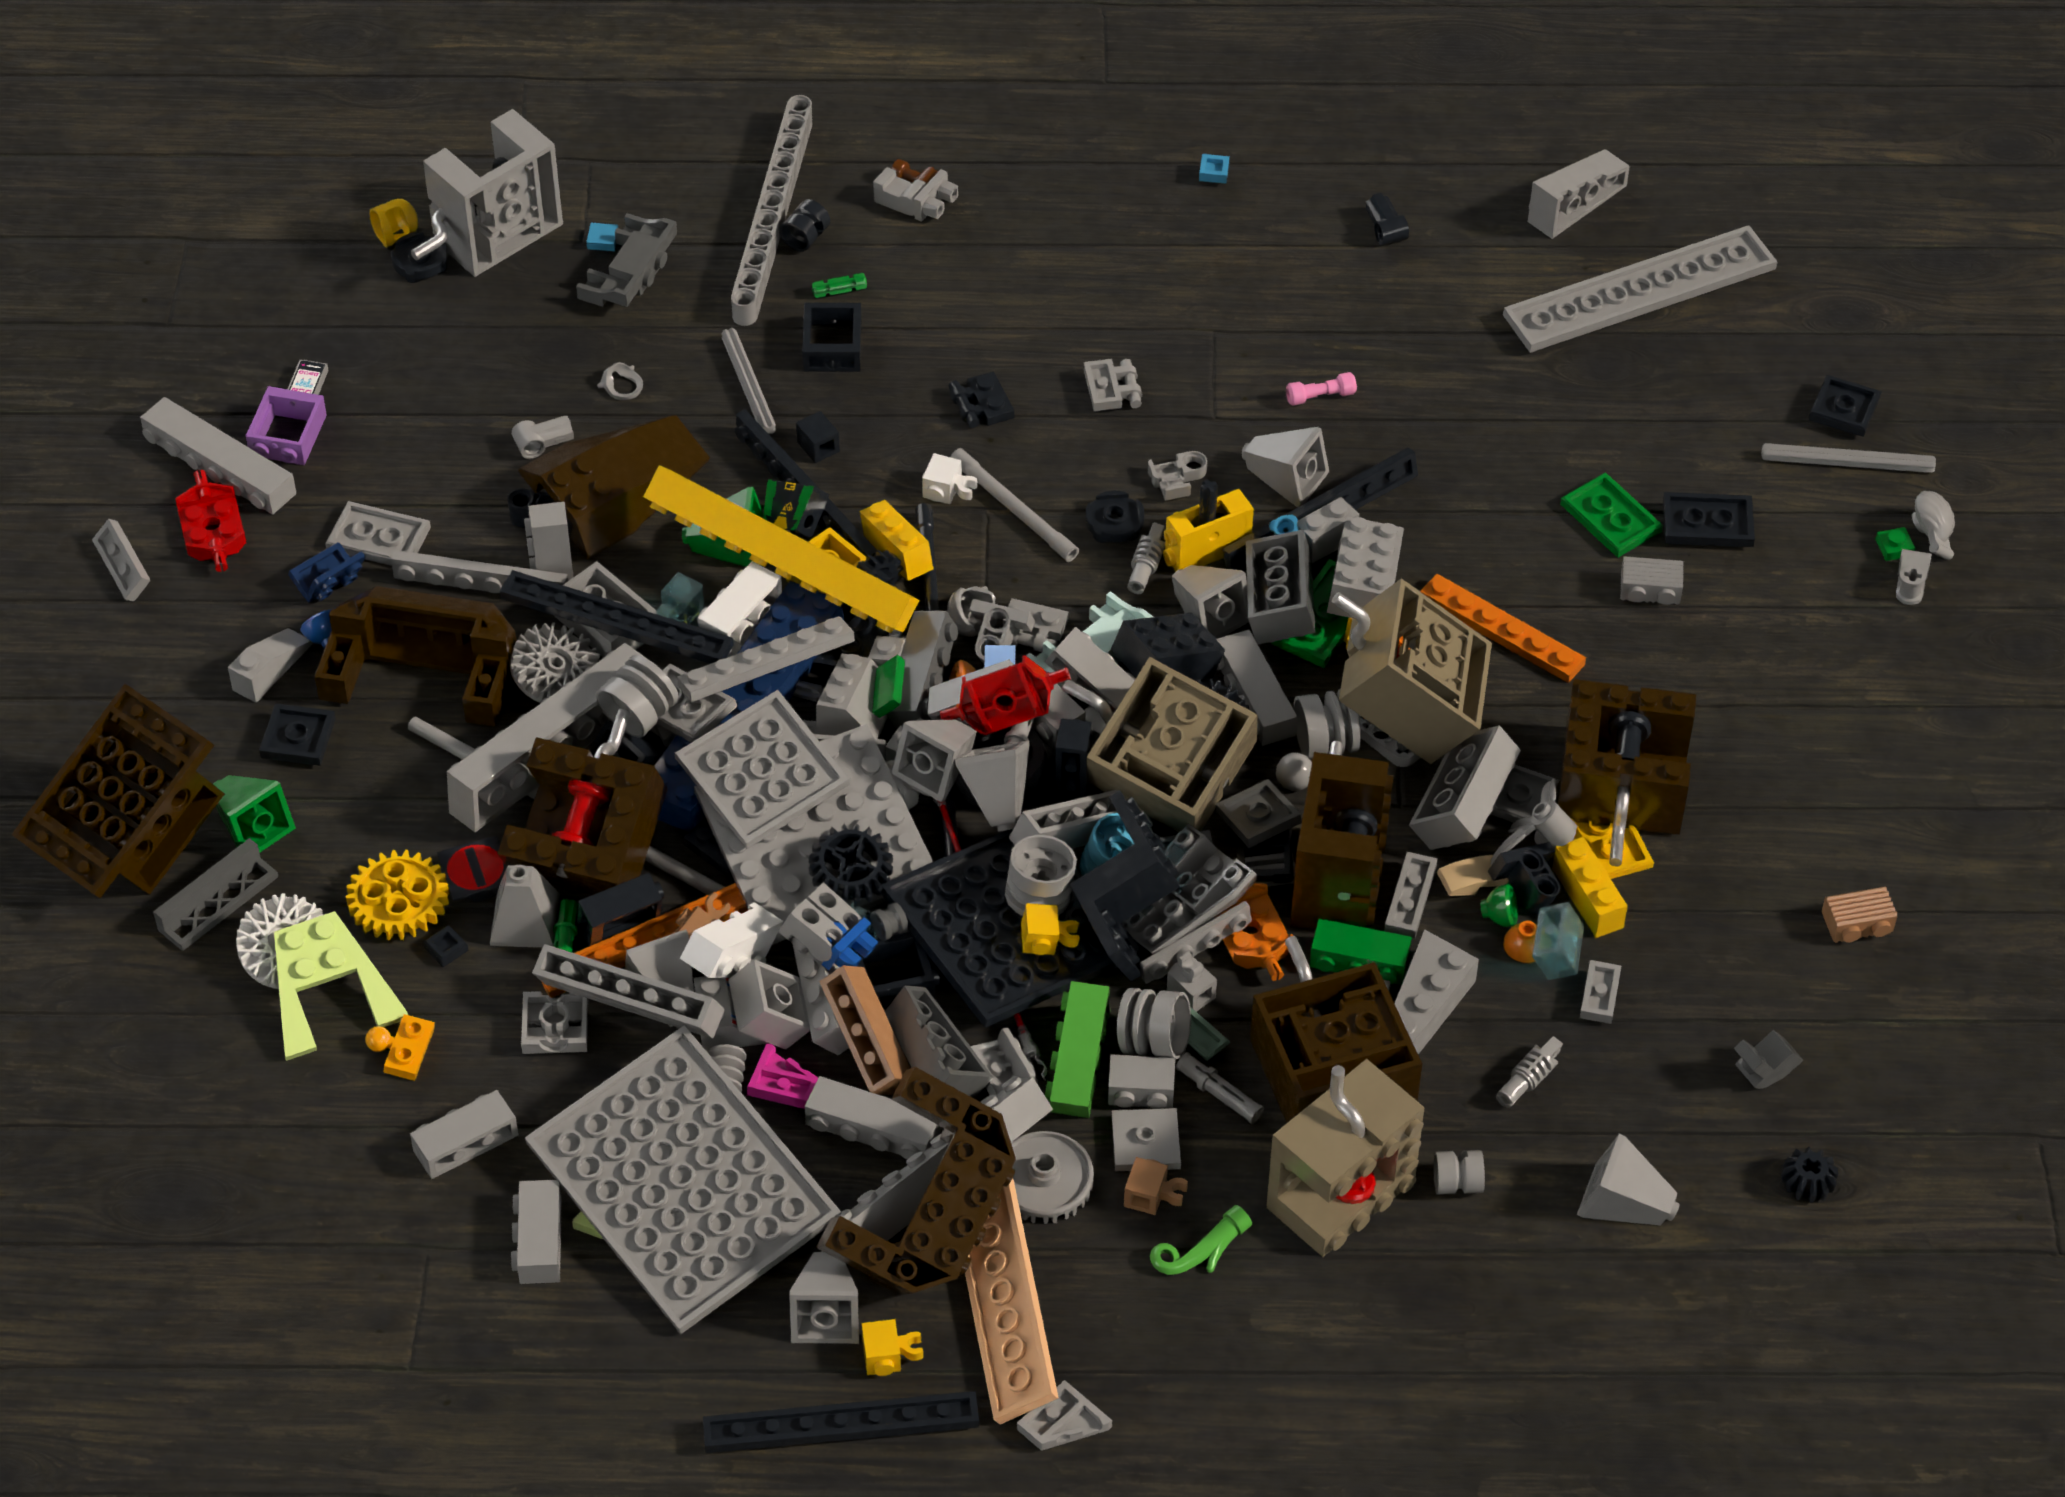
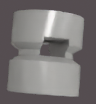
M1481 1150L1463 1151L1460 1156H1456L1454 1151H1438L1434 1153L1433 1173L1437 1195L1455 1194L1458 1189H1462L1465 1194L1484 1192L1485 1170Z

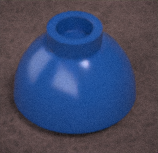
M326 610L310 617L302 624L300 629L309 641L321 644L323 649H325L332 631L329 619L331 610Z

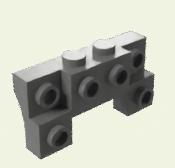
M627 213L625 215L624 229L617 228L615 230V242L622 245V248L609 265V275L589 268L586 284L578 283L576 286L577 298L602 307L606 301L628 307L635 295L641 296L645 289L652 285L657 271L665 266L667 261V253L665 251L677 235L676 221L667 218L645 219Z

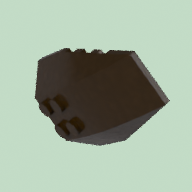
M672 415L565 443L519 468L518 472L535 493L545 489L555 503H565L566 517L573 524L570 538L586 559H589L634 534L641 527V524L657 511L650 507L652 501L643 496L659 465L690 479L709 461L710 457L677 415Z

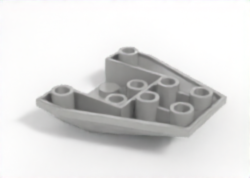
M1187 824L1176 835L1175 839L1164 851L1167 858L1170 857L1179 872L1175 875V878L1180 887L1122 923L1133 939L1153 955L1236 904L1257 881V874L1238 859L1233 861L1226 856L1204 834L1190 824Z

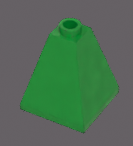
M747 487L726 498L763 518L764 512L754 487ZM694 523L691 528L687 526L682 528L683 543L689 544L692 552L745 567L752 562L749 559L751 553L742 549L739 554L724 546L726 540L717 536L714 541L700 534L701 527Z
M228 775L222 780H217L213 783V785L225 793L216 805V809L236 847L250 838L258 844L260 853L296 829L282 787L278 781Z

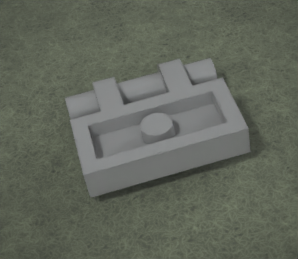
M1112 359L1084 362V374L1094 411L1122 408V399L1130 401L1132 408L1141 406L1142 391L1141 387L1136 383L1138 375L1130 359L1122 360L1120 362L1121 366L1114 367ZM1118 380H1122L1125 385H1118Z
M1011 598L1008 607L1030 612L1035 620L1032 632L1016 628L1011 645L1017 646L1022 644L1033 647L1034 651L1043 652V643L1048 640L1057 647V641L1061 640L1067 625L1069 612ZM1003 619V626H1004L1005 623H1006V619Z

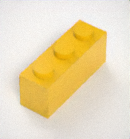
M886 500L874 503L870 507L859 511L864 537L877 550H880L882 553L888 550L901 561L900 565L903 567V570L900 574L907 581L933 570L929 541Z
M1584 836L1572 840L1564 846H1556L1552 869L1595 938L1623 929L1628 906Z

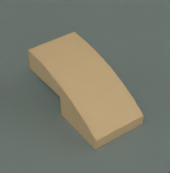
M1493 855L1468 858L1441 867L1437 871L1449 896L1475 895L1480 887L1501 886L1507 884L1509 880L1507 878L1496 881L1492 880L1488 870L1491 867Z

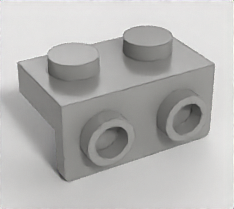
M1009 1028L1001 1029L998 1039L995 1041L970 1046L993 1076L985 1087L989 1095L994 1094L996 1096L1003 1090L1002 1085L1012 1077H1033L1035 1079L1034 1066L1031 1062H1028L1021 1050L1019 1041L1013 1037Z

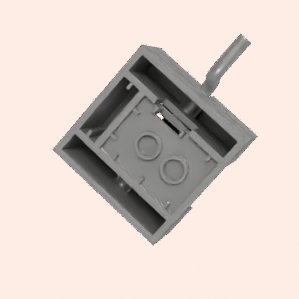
M511 109L491 121L495 160L493 161L492 171H489L482 177L475 174L446 148L425 159L423 165L428 198L432 200L429 208L433 234L435 236L412 249L411 255L413 258L418 260L445 242L447 253L476 277L563 225L554 143L514 109Z

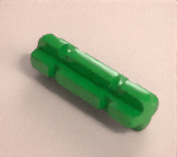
M864 273L853 274L851 278L849 275L827 279L825 283L823 280L812 283V293L815 298L826 297L828 293L832 296L852 292L853 288H855V291L867 288V280Z

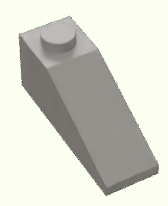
M287 628L247 647L228 666L232 690L257 703L312 645V642L305 636Z

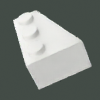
M754 902L748 905V911L742 914L735 911L730 914L729 918L731 919L725 922L718 919L694 930L680 959L708 978L732 977L753 959L766 963L765 957L784 921Z

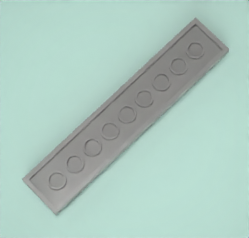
M1748 225L1504 307L1503 316L1531 353L1775 270L1777 260Z

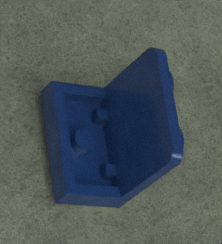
M337 542L290 570L288 575L308 603L316 598L318 601H322L334 592L333 588L340 584L345 587L358 578L357 574L363 568L362 563L366 556L361 551L350 558L340 542Z

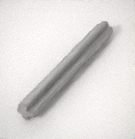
M734 328L725 329L722 331V340L755 420L768 434H773L776 431V424L738 333Z

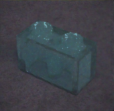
M1569 902L1539 909L1532 957L1548 980L1578 973L1584 924Z

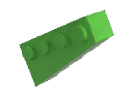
M1071 981L1069 992L1064 991L1062 996L1061 1011H1066L1064 1022L1058 1021L1056 1040L1060 1041L1058 1052L1053 1051L1050 1070L1055 1071L1053 1082H1047L1045 1097L1050 1101V1105L1053 1108L1051 1113L1089 1118L1097 1079L1095 1070L1098 1071L1101 1061L1102 1045H1100V1042L1104 1043L1106 1023L1111 1011L1109 986Z

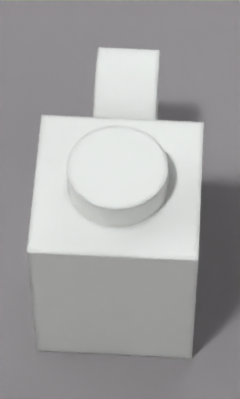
M935 453L922 477L923 498L936 502L951 504L956 492L960 498L971 500L972 489L977 488V478L962 476L961 460Z

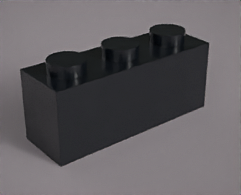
M1078 719L1060 720L1056 743L1055 804L1088 796L1087 756L1091 751L1092 722Z

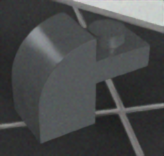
M1774 1030L1755 1047L1745 1040H1742L1734 1047L1741 1056L1735 1065L1750 1083L1758 1089L1766 1088L1783 1079L1803 1061L1787 1040Z

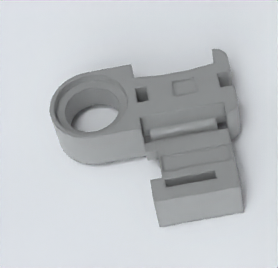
M1198 451L1176 454V461L1153 465L1151 459L1148 461L1149 477H1152V484L1155 488L1160 486L1165 501L1190 496L1191 485L1184 482L1201 479L1207 472V458ZM1190 462H1197L1201 464V467L1191 469L1186 465Z

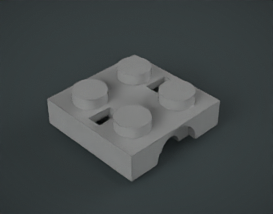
M541 991L523 992L521 1036L523 1054L587 1052L588 998L570 992L556 999L549 997V995H542ZM582 1022V1026H569V1024ZM528 1024L541 1025V1027L528 1028Z

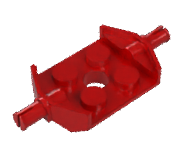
M197 470L194 472L196 485L175 498L187 553L199 561L212 559L218 572H222L220 563H222L223 571H226L228 569L227 556L238 553L246 544L234 487L208 483L206 471L200 470L202 477L200 479ZM209 525H218V526H219L218 528H216V529H214V530H207V529H205V528L208 527Z
M1024 655L1022 656V662L969 681H966L965 676L962 677L959 703L954 707L941 710L940 716L943 720L961 718L962 721L965 720L978 733L987 735L1048 714L1051 690L1054 689V685L1071 680V676L1067 667L1052 673H1046L1042 667ZM1002 695H1007L1013 699V702L1010 705L1003 706L996 700Z

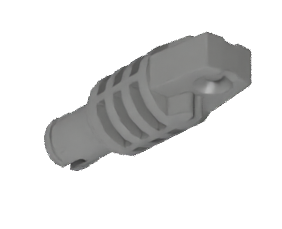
M1154 522L1149 535H1141L1131 561L1133 571L1127 586L1128 590L1134 594H1142L1144 592L1149 576L1153 575L1158 568L1163 550L1165 549V542L1161 541L1164 525Z
M1553 1036L1542 1048L1535 1045L1512 1070L1511 1079L1497 1093L1496 1099L1502 1106L1510 1108L1525 1091H1533L1558 1064V1061L1554 1058L1559 1054L1563 1043Z

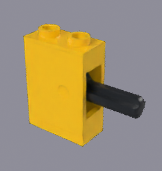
M1205 480L1200 487V501L1198 505L1175 512L1166 517L1163 557L1168 566H1172L1177 571L1190 565L1205 566L1224 558L1223 548L1252 533L1254 508L1240 489L1217 497V483Z

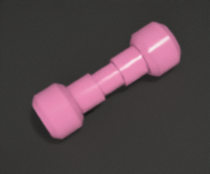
M1347 372L1338 374L1336 379L1325 381V383L1306 385L1300 381L1289 383L1286 387L1287 400L1289 404L1295 406L1304 404L1306 399L1315 398L1323 394L1339 393L1341 396L1354 395L1357 390L1356 379L1352 373Z

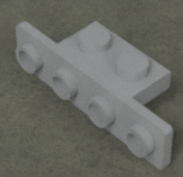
M1244 901L1222 915L1212 918L1193 932L1142 961L1139 965L1143 981L1147 984L1154 979L1164 977L1170 968L1178 962V959L1188 951L1194 957L1203 950L1216 946L1230 934L1242 931L1252 921L1248 903Z

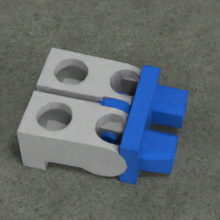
M822 883L789 914L778 931L787 939L794 936L809 949L814 958L823 961L821 965L828 971L835 964L839 968L843 965L857 966L862 958L852 948L866 958L878 944V941L867 932L871 922L865 917L861 919L860 915L825 883Z

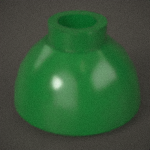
M1509 884L1496 887L1491 891L1487 899L1481 900L1480 906L1483 918H1490L1495 924L1503 927H1512L1517 923L1518 908L1516 895L1513 887Z

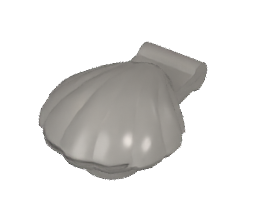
M1921 491L1915 500V512L1912 514L1913 523L1921 533H1925L1928 536L1930 542L1929 551L1949 561L1954 556L1949 542V537L1953 533L1955 526L1954 513L1949 503L1941 495L1933 491Z

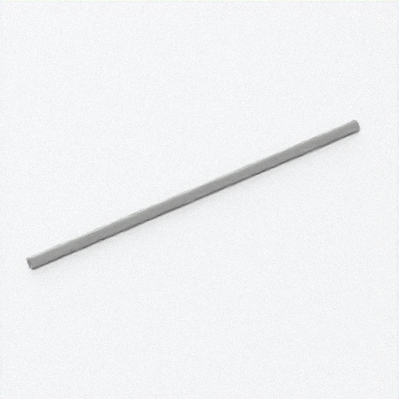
M413 717L408 724V730L462 760L475 750L418 717ZM538 787L528 793L527 796L535 799ZM649 846L645 861L706 895L725 888Z

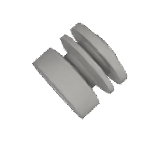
M638 655L631 656L625 662V665L617 670V677L609 678L596 692L598 705L613 723L618 709L630 712L624 732L637 738L645 736L657 723V715H665L668 712V708L674 706L679 698L677 689L670 678L652 661Z
M1340 689L1337 692V696L1333 691L1326 692L1324 706L1318 694L1315 693L1296 696L1294 699L1293 710L1297 715V740L1301 753L1309 759H1313L1314 752L1328 754L1329 742L1332 743L1333 741H1339L1343 744L1342 754L1345 748L1350 753L1357 752L1360 748L1359 714L1339 701Z
M1047 835L1028 836L1018 841L1011 852L1005 897L1008 905L1022 916L1026 903L1058 905V915L1062 914L1070 903L1072 891L1070 884L1074 880L1077 859L1073 849L1064 841Z
M1128 988L1120 1002L1117 1018V1038L1121 1052L1124 1055L1138 1054L1139 1056H1148L1152 1051L1155 1057L1180 1059L1185 1053L1191 1028V1009L1188 996L1185 992L1165 990L1160 991L1156 996L1152 989H1144L1142 991L1140 988Z

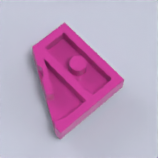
M767 1043L747 1086V1095L805 1109V1104L818 1077L808 1070H803L793 1059L788 1058L785 1060L776 1053L775 1046Z

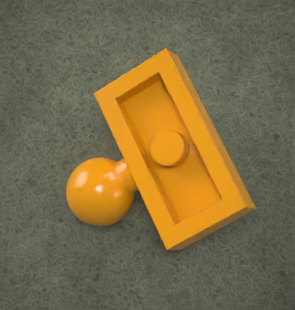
M404 1014L395 1037L391 1036L386 1028L376 1026L367 1032L365 1041L368 1048L375 1052H381L387 1048L390 1049L384 1064V1073L415 1081L434 1032L435 1022Z

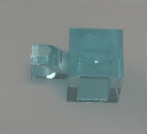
M677 572L661 590L662 605L656 613L690 624L704 608L703 584Z

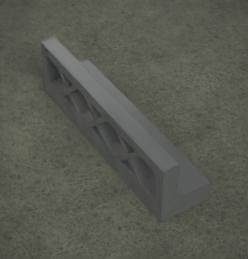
M249 838L153 912L157 929L179 949L184 951L277 879L278 873L261 859L258 844ZM255 868H259L265 873L258 880H247V875ZM241 888L240 894L235 898H223V893L228 889ZM205 907H217L216 913L212 916L199 917V912ZM193 925L192 931L183 938L174 932L180 926Z

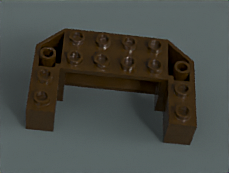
M376 586L339 604L330 611L329 619L332 631L315 674L319 700L348 704L365 658L471 674L462 698L465 721L467 723L496 726L512 678L510 656L516 643V635L513 627L493 603Z
M917 1067L905 1071L891 1100L943 1127L944 1130L939 1139L949 1143L901 1241L890 1243L844 1217L836 1216L830 1219L816 1247L870 1276L869 1281L901 1295L915 1293L955 1280L959 1275L962 1277L966 1273L971 1263V1258L968 1256L973 1246L977 1247L982 1241L986 1232L983 1225L987 1217H992L997 1211L1001 1202L998 1195L1002 1187H1007L1013 1179L1015 1169L1012 1167L1016 1161L1001 1113Z

